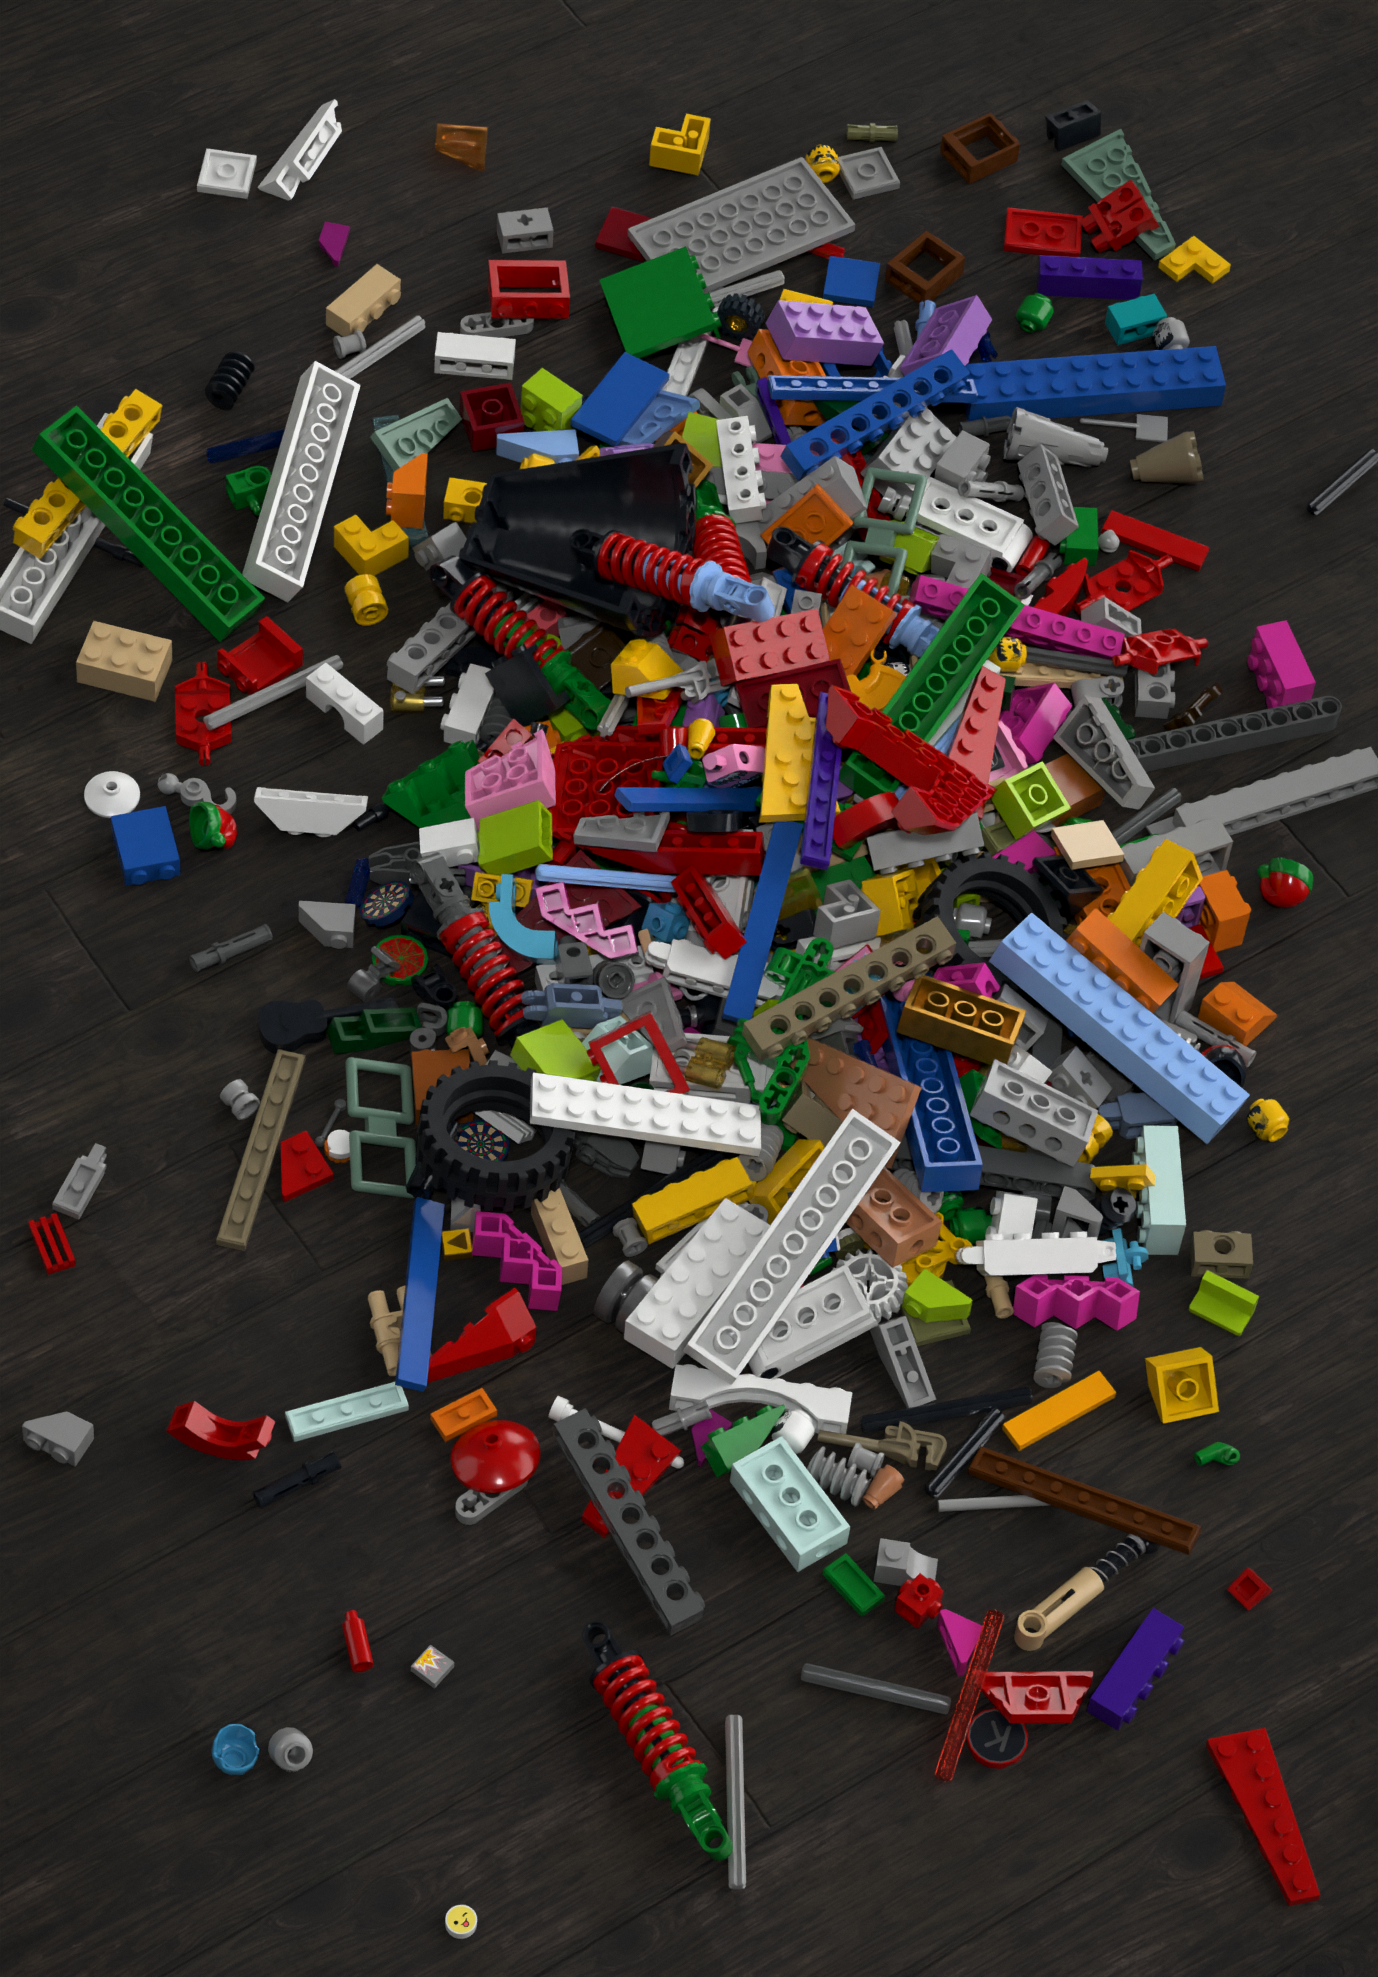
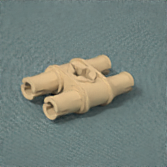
M405 1286L397 1289L401 1311L389 1312L384 1291H374L368 1295L373 1316L370 1326L374 1329L377 1340L376 1348L379 1353L383 1354L389 1376H396Z

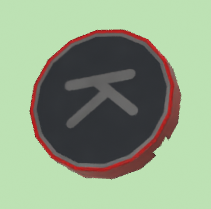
M997 1708L980 1712L972 1719L968 1726L966 1736L967 1747L970 1749L974 1759L986 1767L1006 1768L1008 1765L1021 1760L1026 1751L1028 1733L1025 1724L1009 1723Z

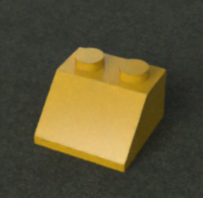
M644 639L631 640L611 663L613 694L626 695V687L671 677L683 672V670L657 643L647 642ZM674 687L638 695L637 697L664 700Z
M1202 1347L1145 1358L1148 1386L1163 1424L1219 1412L1213 1358Z

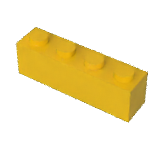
M738 1157L731 1160H722L711 1169L704 1172H695L688 1179L679 1183L668 1184L663 1190L652 1195L641 1196L636 1202L632 1203L634 1218L648 1244H651L710 1218L725 1198L736 1205L754 1198L753 1184Z

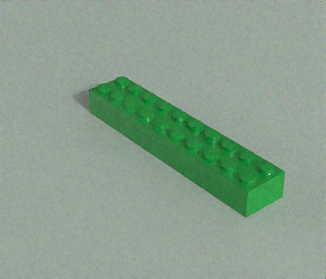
M77 405L39 434L31 450L219 642L224 640L258 611L265 597Z
M981 573L969 587L881 711L892 718L890 724L900 729L903 733L908 729L928 743L1025 605ZM855 749L845 761L839 773V780L865 800L878 794L894 792L901 782Z

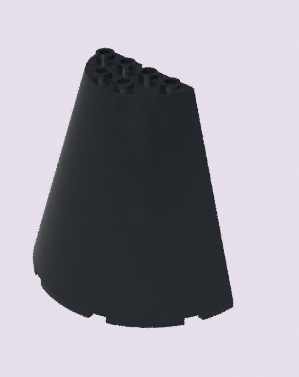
M678 443L491 474L487 485L483 487L481 502L475 509V520L477 522H473L472 526L468 528L464 547L460 549L459 558L461 562L474 572H486L492 579L634 635L650 638L661 634L667 628L666 623H664L667 618H674L680 603L643 592L640 589L631 588L628 585L619 584L615 581L599 579L594 572V567L578 562L569 544V537L579 529H587L600 535H605L611 530H618L623 532L625 536L634 537L635 540L641 539L646 541L647 544L653 543L658 547H666L670 551L675 550L682 555L689 553V551H694L696 490L695 484H689L688 473L692 472L693 466L687 444Z

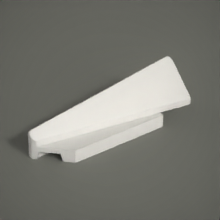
M335 99L323 104L260 183L258 186L259 190L289 201L293 198L300 180L302 183L310 180L342 132L341 123L336 122L334 108L338 106Z

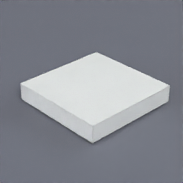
M206 148L197 183V192L247 199L257 156Z

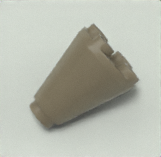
M1194 431L1183 432L1137 455L1136 459L1130 460L1134 481L1140 479L1141 482L1188 484L1204 481Z

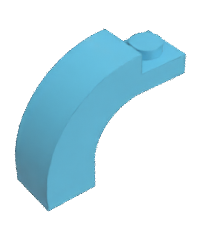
M502 874L501 883L496 885V899L500 900V902H489L490 918L495 931L505 946L518 957L532 963L556 965L558 935L555 931L528 929L517 921L515 914L517 881L511 874Z

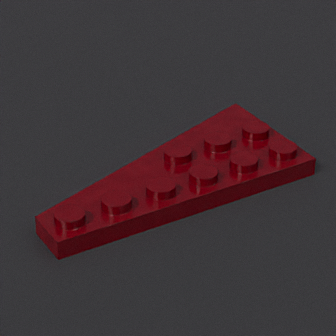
M582 850L565 865L568 867L601 869ZM548 882L545 886L556 884L558 882ZM564 883L571 909L597 903L600 907L604 928L642 909V906L622 888ZM537 895L516 915L517 921L528 929L555 931L559 937L558 945L562 937L572 936L542 917ZM498 935L491 941L501 942L502 950L498 955L507 954L510 961L505 968L515 967L518 974L537 964L515 955L505 946Z

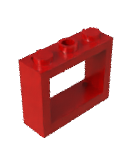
M489 260L487 281L491 318L569 319L570 293L566 261ZM499 287L559 288L560 293L500 292Z
M651 1011L588 1042L590 1049L586 1050L593 1066L599 1064L604 1073L599 1076L601 1082L619 1085L601 1048L645 1026L675 1085L665 1092L683 1094L690 1090Z

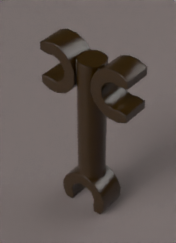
M1215 683L1211 688H1204L1200 692L1201 695L1181 715L1177 713L1171 717V721L1163 724L1165 729L1171 731L1194 724V720L1202 716L1200 710L1222 694L1223 691L1218 683Z

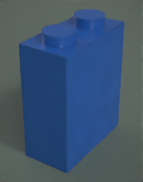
M166 806L111 816V832L125 886L132 884L140 885L148 881L167 880L180 876V858Z

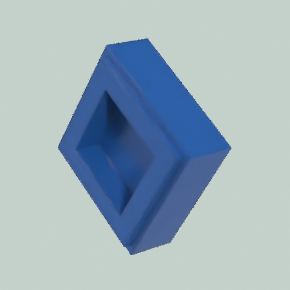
M678 743L663 762L668 779L674 783H678L693 764L687 748Z

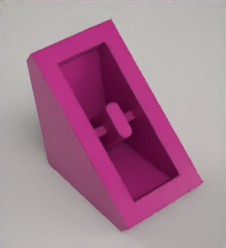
M943 1609L939 1612L937 1626L957 1676H963L982 1640L985 1627L947 1609Z

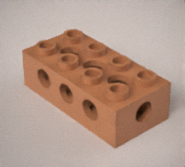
M883 1167L846 1221L892 1268L935 1247L942 1221L886 1167Z

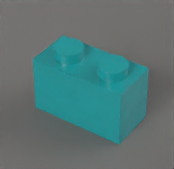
M1151 294L1108 306L1105 324L1116 344L1121 345L1153 336V330L1157 323L1167 318V314L1156 295Z

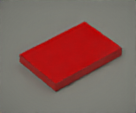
M1007 208L1003 251L1043 256L1080 257L1082 223L1080 220H1082L1083 216Z

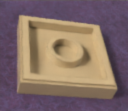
M1103 820L1052 828L1051 837L1071 870L1123 862L1124 853Z

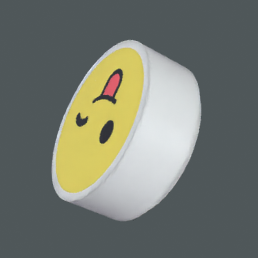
M466 1905L452 1907L447 1912L445 1918L447 1932L458 1939L471 1936L477 1927L475 1911Z

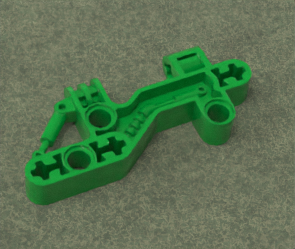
M825 938L812 940L803 955L783 947H778L775 950L764 971V975L770 981L785 988L777 1004L835 973L829 969L833 955V945ZM820 953L821 956L816 964L814 963L815 956L817 957ZM829 1001L820 1002V1004L826 1007L833 1006ZM799 1014L796 1016V1018L803 1021L802 1018L804 1015ZM740 1018L737 1021L738 1027L733 1030V1036L728 1038L727 1044L735 1050L733 1060L738 1066L744 1084L749 1086L751 1101L758 1103L761 1112V1122L766 1125H775L782 1119L807 1072L810 1059L807 1039L799 1045L794 1046L791 1044L784 1048V1051L776 1058L769 1059L768 1057L760 1062L742 1035L744 1022L748 1021V1019ZM781 1028L772 1029V1032L775 1034L785 1033ZM748 1057L774 1070L763 1093L755 1089L753 1084L755 1078L747 1061ZM799 1059L794 1066V1070L790 1068L791 1062ZM786 1081L790 1086L783 1088L777 1082ZM773 1098L776 1099V1107L768 1110L773 1103Z

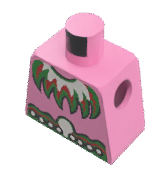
M731 744L707 754L702 759L707 782L717 788H737L762 777L764 747Z

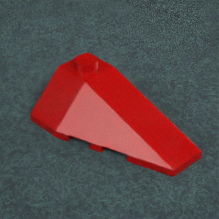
M513 1288L484 1309L487 1315L476 1325H473L471 1322L463 1328L465 1331H463L455 1343L453 1341L447 1342L429 1358L427 1383L511 1358L519 1352L524 1353L534 1345L536 1325L516 1288Z

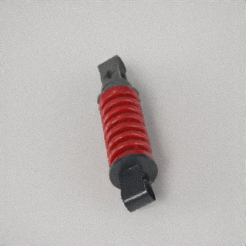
M436 852L413 860L410 863L412 878L418 884L427 903L432 908L435 920L442 925L437 931V938L443 942L447 952L453 955V963L460 968L461 977L468 980L467 987L475 993L474 999L476 1003L482 1005L481 1011L483 1015L490 1018L489 1025L491 1029L496 1031L494 1033L497 1043L499 1045L509 1044L513 1049L517 1037L541 1028L540 1025L542 1024L540 1020L524 1018L523 1009L525 1008L523 1007L525 1005L521 1000V994L524 992L517 994L524 987L523 980L516 979L509 982L516 976V968H505L510 958L507 954L498 955L502 950L501 942H490L495 937V932L493 929L484 930V928L490 925L484 914L485 911L483 908H472L470 906V899L467 895L463 894L443 855Z

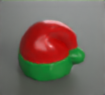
M197 802L191 807L189 828L192 843L196 848L208 850L210 848L223 847L224 849H229L234 845L237 837V827L231 814L219 805H214L210 802Z
M1272 858L1269 865L1263 864L1257 869L1258 876L1261 878L1260 890L1262 896L1269 904L1278 908H1290L1302 903L1311 894L1313 887L1312 872L1306 866L1296 861L1285 858Z

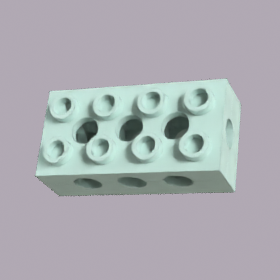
M782 1436L732 1464L731 1484L797 1572L847 1544L850 1531L849 1524Z

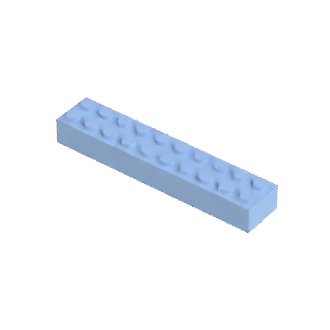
M1033 913L1027 916L1001 941L990 958V963L1206 1144L1236 1115L1250 1096V1094Z

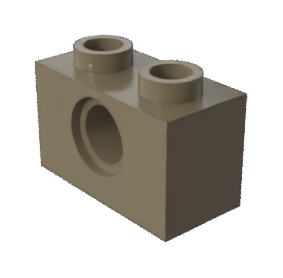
M1210 1230L1193 1232L1189 1246L1191 1276L1203 1277L1208 1270L1222 1278L1249 1279L1253 1266L1251 1234L1238 1231L1218 1233Z

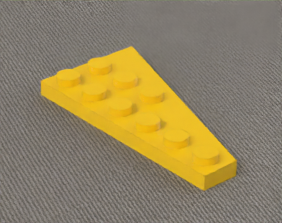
M798 684L771 685L768 699V725L765 737L766 747L764 750L763 788L760 800L761 812L759 823L805 820L814 731ZM837 801L835 816L841 812Z

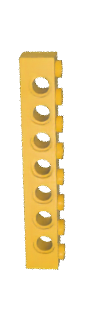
M135 389L129 397L125 396L121 400L118 410L114 414L110 413L106 417L100 430L129 457L160 421L162 404ZM58 477L55 482L51 481L46 486L43 496L39 500L35 499L31 503L28 513L24 518L20 516L13 526V531H15L13 543L41 559L86 505Z

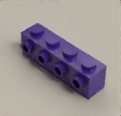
M1040 255L1036 276L1037 293L1044 296L1133 300L1140 296L1143 281L1142 261Z
M1153 1608L1090 1698L1087 1712L1117 1731L1124 1722L1129 1724L1138 1710L1135 1707L1140 1699L1145 1701L1154 1686L1151 1682L1155 1676L1161 1678L1169 1665V1662L1166 1660L1171 1654L1176 1656L1183 1646L1185 1640L1181 1636L1184 1626Z

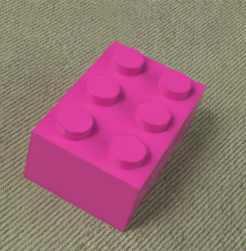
M1287 620L1257 626L1254 638L1251 640L1250 655L1247 656V663L1249 669L1254 671L1257 677L1259 690L1264 692L1267 708L1270 709L1312 699L1316 682Z

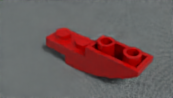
M1083 558L1076 564L1072 563L1060 576L1051 578L1045 587V597L1040 598L1034 608L1067 617L1082 591L1088 560Z

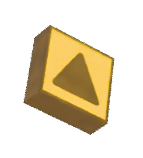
M470 1228L442 1231L441 1244L444 1261L473 1258V1255H471L472 1241Z

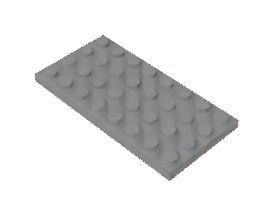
M800 157L628 228L627 236L646 261L686 246L690 256L695 254L700 269L695 271L697 275L701 273L707 286V288L703 289V292L706 294L854 232L855 223L805 159Z

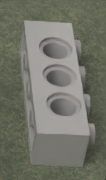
M1040 444L1017 463L1020 470L1019 478L1025 487L1024 495L1030 504V514L1035 521L1037 535L1042 540L1047 539L1052 544L1057 545L1075 531L1079 525L1058 456Z

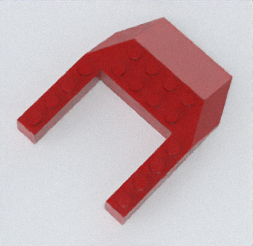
M617 726L611 736L606 735L605 738L601 737L600 734L593 737L587 734L575 741H566L556 745L553 759L556 805L548 808L552 814V836L593 854L649 873L681 874L690 865H693L701 874L760 875L766 854L763 832L665 830L657 852L574 844L573 835L581 818L616 815L619 819L634 817V813L637 812H628L615 798L614 794L617 787L664 788V782L652 779L651 773L654 770L665 771L663 762L666 758L641 762L660 757L659 735H638V726ZM669 726V728H688V727ZM714 727L715 736L703 757L731 744L761 746L765 750L767 728ZM703 757L700 758L699 760H697V761H701V762H702V765H703V761H702ZM619 773V774L616 775L614 778H612V779L602 788L601 791L597 792V790H598L607 780H609V779H610L612 776H614L615 774ZM644 812V815H660V812Z

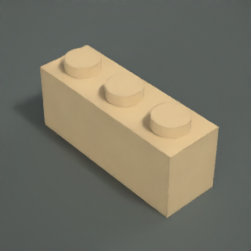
M376 264L326 307V325L343 337L354 334L356 330L363 332L366 326L374 319H378L385 309L391 304L397 303L401 296V279Z
M560 1188L556 1192L549 1191L548 1198L542 1202L537 1198L534 1199L531 1206V1215L548 1258L550 1260L554 1259L562 1266V1285L587 1278L588 1258Z

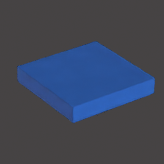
M830 256L823 299L874 307L880 263Z

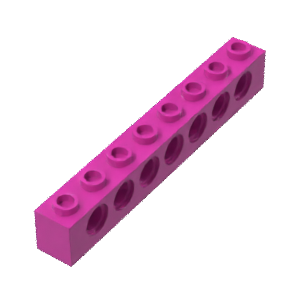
M920 575L912 584L909 601L921 606V613L947 620L968 588ZM1025 605L1004 634V637H1017L1021 642L1052 651L1112 660L1114 655L1121 653L1125 634Z

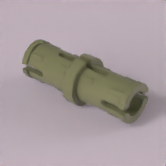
M870 123L869 125L847 124V141L863 140L869 141V143H875V141L897 142L898 126L875 125V123Z

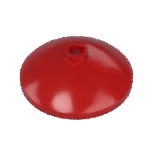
M493 1420L478 1424L459 1437L451 1452V1466L455 1477L467 1488L482 1493H499L514 1489L526 1482L538 1468L541 1451L537 1437L524 1425L508 1420Z

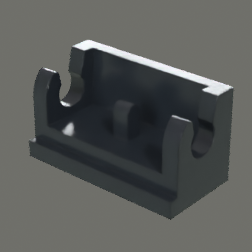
M1088 100L1045 116L1048 140L1054 138V145L1058 151L1101 135V112Z

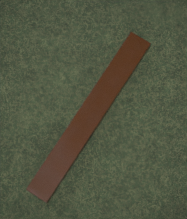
M980 1446L968 1468L969 1475L1187 1555H1190L1201 1533V1526L982 1446Z

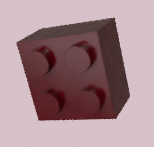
M511 382L460 392L459 413L472 451L495 448L497 434L524 432L525 421Z

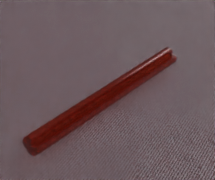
M998 1610L987 1611L935 1771V1777L944 1782L953 1779L1003 1624L1004 1614Z

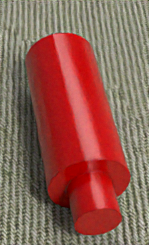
M1039 536L1032 538L1015 568L1018 575L1026 577L1033 570V566L1044 558L1050 547L1047 539L1042 540Z
M348 1611L345 1613L346 1621L342 1624L351 1668L354 1672H364L374 1666L364 1620L358 1618L357 1611Z

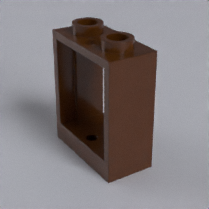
M990 112L942 135L940 154L968 184H971L1017 162L1020 143L1015 136L1009 133L1003 123L997 120ZM987 136L1000 151L977 161L965 146Z
M926 230L887 263L885 281L919 304L923 301L925 306V300L932 301L963 275L966 257ZM923 252H926L946 266L929 281H926L907 267Z

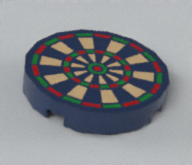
M388 882L374 889L364 899L360 906V914L366 924L370 926L375 924L376 927L391 924L406 913L404 909L407 905H412L414 894L405 882Z
M475 1120L461 1126L462 1130L456 1141L461 1148L483 1159L506 1161L509 1153V1139L507 1135L485 1120Z

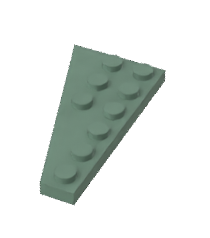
M1122 129L1062 158L1061 165L1097 202L1129 180H1132L1140 190L1160 226L1153 231H1150V229L1134 237V240L1154 261L1174 251L1176 243L1166 222L1162 221L1159 207L1156 202H1153L1151 190L1139 165L1135 163L1131 155L1132 150L1124 140Z

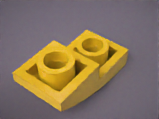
M475 872L471 900L487 903L500 902V900L496 899V885L501 883V875ZM515 877L517 881L515 906L525 907L531 901L534 880Z

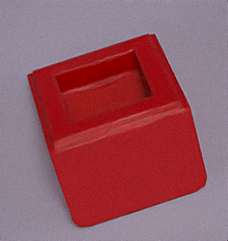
M1248 1567L1227 1588L1247 1610L1253 1608L1273 1590Z

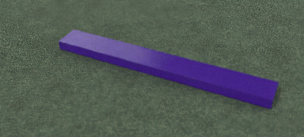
M820 692L817 704L800 864L828 870L842 748L832 741L833 736L826 728L828 693Z

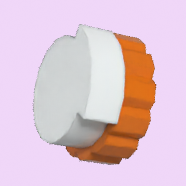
M335 1130L325 1140L324 1153L330 1161L345 1163L350 1160L349 1132Z

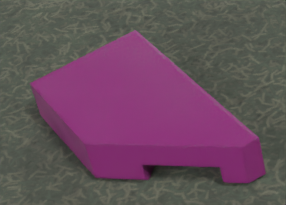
M325 221L319 238V247L331 258L332 264L338 267L350 233V226Z
M711 1409L709 1411L712 1418L696 1423L691 1429L697 1464L700 1467L707 1461L700 1447L709 1440L707 1435L721 1427L725 1431L732 1429V1422Z

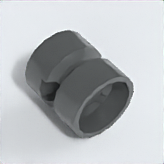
M605 960L598 963L592 970V985L599 986L603 996L614 999L623 998L634 987V973L625 963Z

